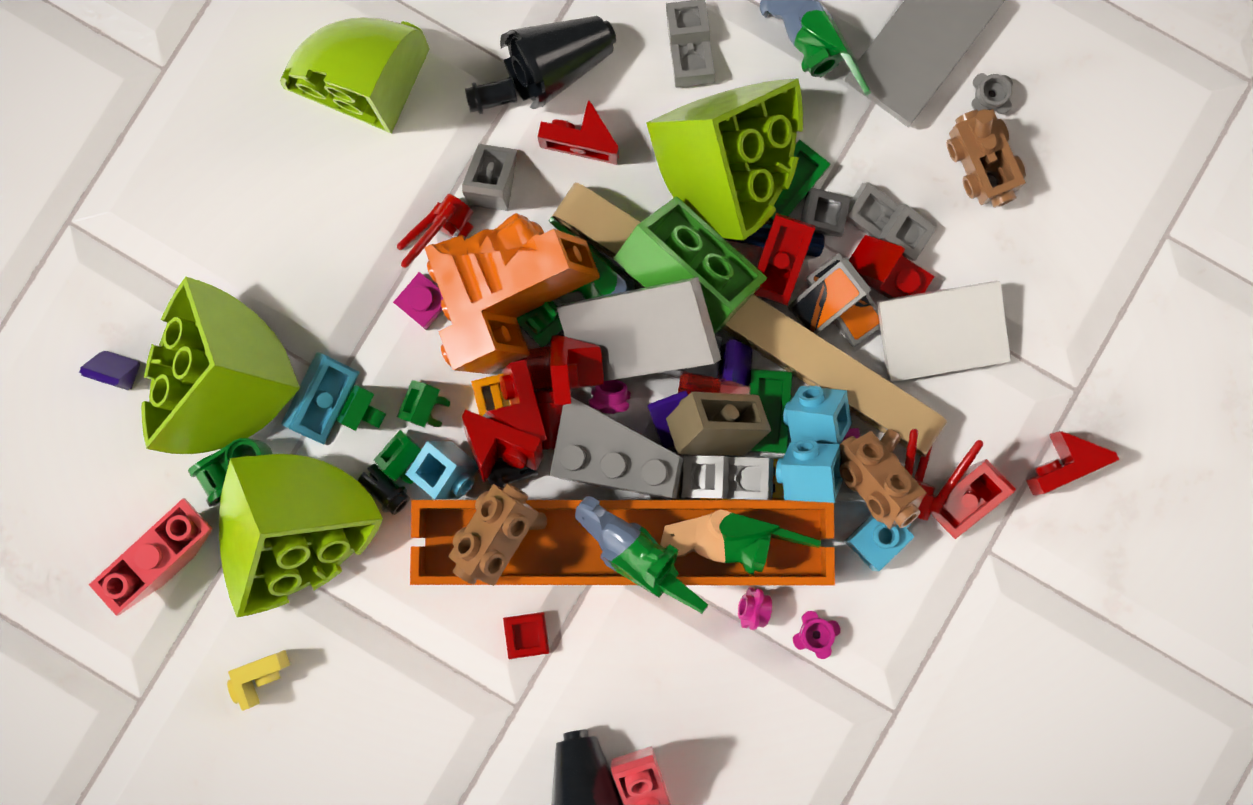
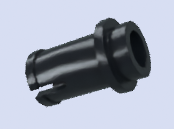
M512 77L479 86L474 82L471 83L472 87L465 88L470 112L478 111L479 115L483 114V109L512 102L517 103Z
M502 460L495 463L488 476L490 487L495 484L504 488L506 483L510 484L539 474L538 471L526 466L524 468H516Z
M372 464L367 470L377 483L365 472L360 475L357 481L382 504L381 510L384 513L390 512L392 515H396L410 500V497L406 494L407 488L405 486L399 487L377 464Z

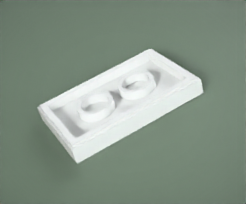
M996 280L876 301L887 380L889 382L1011 362L1001 281Z

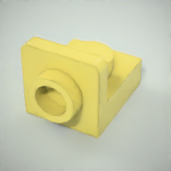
M286 650L228 671L230 680L227 681L229 695L235 704L239 703L242 711L260 703L252 680H255L257 687L280 679L279 670L290 666Z

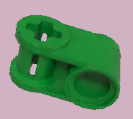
M249 438L236 439L188 469L189 475L197 478L207 494L206 502L209 507L220 503L230 458L242 457L248 447H252L255 450L256 456L273 454L271 448L265 442Z

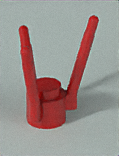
M447 194L441 203L437 202L432 211L397 244V249L403 250L430 226L402 260L401 266L407 268L439 230L450 237L457 232V237L464 235L466 238L474 228L468 222L474 213L473 210L459 198Z
M917 429L910 431L904 468L911 476H913L917 450ZM977 440L937 497L933 495L935 487L923 482L932 447L925 457L920 456L914 479L925 490L926 494L918 507L920 514L917 518L928 521L931 512L941 513L945 500L983 447L982 440Z

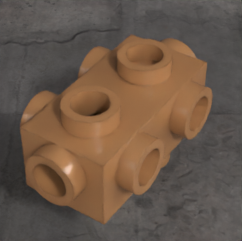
M976 109L959 116L955 120V126L949 132L951 139L947 140L946 145L951 159L954 162L961 161L967 175L963 176L962 181L967 195L971 199L977 197L981 206L991 202L994 208L1017 198L1015 192L1026 183L1024 180L1026 172L1022 160L1019 156L1013 155L1008 144L1009 132L1006 124L1002 119H997L993 109H983L980 111ZM987 174H991L997 179L995 187H992Z
M888 429L881 440L872 431L857 439L855 436H851L840 444L841 465L839 470L846 486L850 490L858 492L865 500L874 519L884 523L889 529L896 525L900 528L906 527L919 516L920 510L918 507L926 492L902 466L898 457L892 453L901 440L900 434L895 430Z
M506 483L504 488L493 484L489 491L482 493L477 498L475 503L476 512L467 527L460 529L453 538L454 548L448 556L456 563L453 573L473 585L478 579L494 586L528 530H538L546 527V515L543 512H537L528 505L526 500L529 496L509 483Z

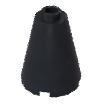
M591 16L512 29L501 35L500 46L501 49L508 46L510 57L504 59V64L509 77H512L516 91L523 101L531 98L533 103L530 105V108L537 109L546 105L612 54L613 44L616 43V34L609 21H603L599 16Z
M588 730L563 733L564 741L556 743L551 805H624L598 738L596 736L589 737Z

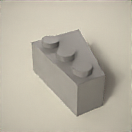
M571 397V404L563 405L550 476L562 480L671 500H680L684 458Z

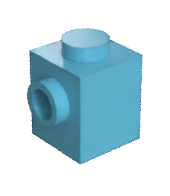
M800 386L792 400L786 403L783 413L784 423L789 427L791 442L797 443L803 440H811L822 444H841L852 424L847 390L828 389L819 386Z
M803 440L797 443L790 442L784 457L779 458L776 465V479L778 483L783 484L784 499L835 503L843 481L839 470L841 465L840 444H822L811 440Z
M427 441L405 475L434 500L459 499L472 488L475 482L474 475L478 471L476 461L452 441Z
M871 514L844 542L872 571L879 572L915 536L908 530L911 523L904 528L896 525L889 529L884 523L874 519Z

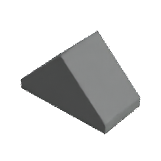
M478 144L462 184V193L468 205L508 211L517 160V149Z

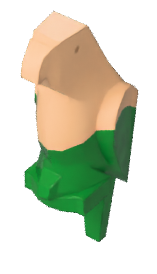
M720 509L712 514L666 525L663 530L660 546L666 548L671 544L678 549L677 557H683L688 553L695 552L716 562H739L743 565L745 572L753 575L755 571L762 572L764 569L770 538L816 548L820 547L821 541L780 528L781 526Z

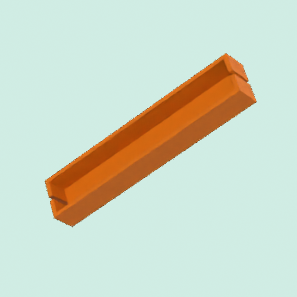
M411 500V538H425V546H411L410 585H473L453 573L456 563L448 556L454 548L453 538L460 529L467 527L474 516L476 500ZM526 500V503L533 509L546 515L547 525L544 529L528 530L495 585L637 584L606 566L601 559L602 550L598 541L575 518L576 507L582 500ZM598 500L600 501L599 505L611 514L629 524L637 523L645 528L659 545L666 525L712 514L720 509L781 526L780 528L820 541L821 539H834V503L791 500ZM770 538L769 550L763 571H755L753 575L745 572L743 565L739 562H716L695 552L688 553L683 557H677L673 564L679 573L676 578L684 585L835 586L834 547H821L820 545L819 548L776 538ZM477 579V581H476V583H475L474 585H490V584H487V583L482 582V581H480V580Z

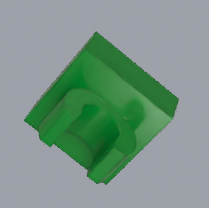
M553 301L545 302L542 306L517 317L519 326L542 350L551 344L552 336L560 335L564 332L557 312L558 306Z
M412 380L397 418L425 428L426 424L433 427H441L443 422L434 419L431 411L436 404L449 407L450 401L445 397L438 396L440 389Z
M354 385L336 421L355 431L361 420L380 428L386 413L369 405L374 393Z
M400 429L376 456L374 461L392 480L396 481L401 477L404 482L412 484L413 481L405 474L407 473V467L414 462L421 448Z

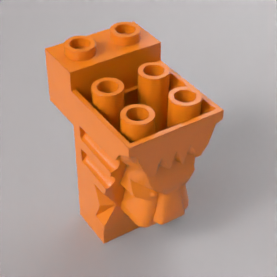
M517 213L507 218L495 229H484L467 239L464 235L424 247L429 259L427 262L428 272L434 282L438 284L443 298L441 300L443 313L452 322V325L438 332L443 343L441 345L443 358L452 367V370L491 374L506 367L511 362L519 361L529 356L530 353L517 317L542 306L545 302H551L600 278L586 240L556 229L544 233L538 223L530 221L527 217Z

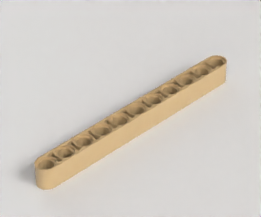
M576 182L552 215L580 238L586 240L587 243L612 259L635 227L641 223L595 192ZM754 294L721 328L787 372H792L793 376L809 386L847 390L850 412L884 434L888 429L895 430L901 436L899 444L907 448L910 431L917 429L916 454L920 456H926L947 423V420L942 415Z

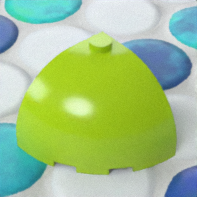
M368 17L339 20L318 29L297 47L286 65L280 83L285 90L392 134L430 48L423 31L409 22L402 21L397 23Z
M798 78L762 82L724 91L691 102L646 122L661 175L673 198L677 196L722 238L744 240L755 233L776 211L773 205L777 201L782 189H789L799 160V157H793L797 132H803L802 95Z
M185 276L176 289L162 315L161 320L167 322L159 346L151 344L144 378L151 379L149 402L144 401L141 405L142 428L146 449L170 454H198L222 449L236 439L249 438L263 429L278 415L300 389L287 352L271 328L254 311L232 295L213 285Z
M269 454L230 458L220 500L219 543L225 583L237 618L261 613L290 603L287 596L309 585L312 586L313 590L318 589L342 572L340 565L354 552L357 555H361L376 535L383 517L372 496L356 479L336 466L307 456Z

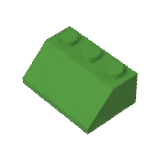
M677 196L639 223L613 258L625 269L629 276L636 279L644 287L698 277L714 334L734 316L767 279L761 271Z

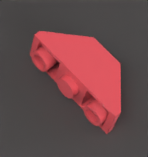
M183 498L97 576L89 586L116 616H119L164 586L196 556L213 528L186 498Z
M652 746L612 759L611 772L624 805H671Z

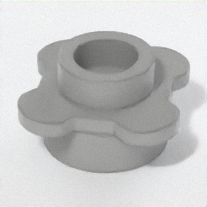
M981 73L973 79L972 84L976 91L971 105L974 110L993 109L999 114H1006L1011 109L1012 103L1009 98L1013 82L1009 76L999 74L987 76ZM989 91H994L995 97H990Z

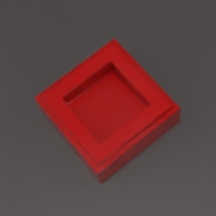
M545 611L503 618L508 659L550 653Z

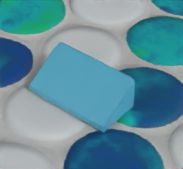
M317 352L281 424L324 445L360 372Z

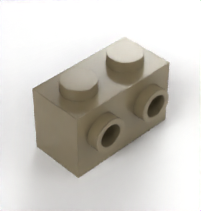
M691 392L680 401L679 405L666 418L677 454L745 456L771 431L759 395Z

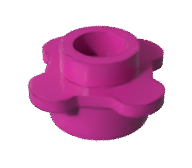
M617 379L604 381L602 385H597L591 389L593 398H590L588 403L591 408L598 409L606 414L625 412L629 409V403L626 401L631 398V392L627 390V385Z
M749 587L738 604V617L741 619V627L748 628L749 626L750 630H756L757 627L764 628L767 626L772 613V599L770 595L764 594L762 589L755 591L754 588Z
M807 611L801 617L803 624L799 633L793 636V644L799 650L806 648L815 652L817 658L826 659L832 653L831 646L834 643L835 637L840 634V625L835 620L826 621L819 618L814 611ZM814 631L820 632V637L818 639H815L813 637Z

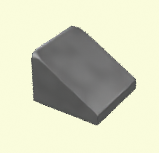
M812 187L806 196L801 221L814 225V233L842 237L852 197Z

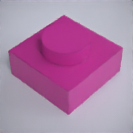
M420 272L417 273L393 301L396 306L425 330L443 311L441 307V300L443 298L440 289Z

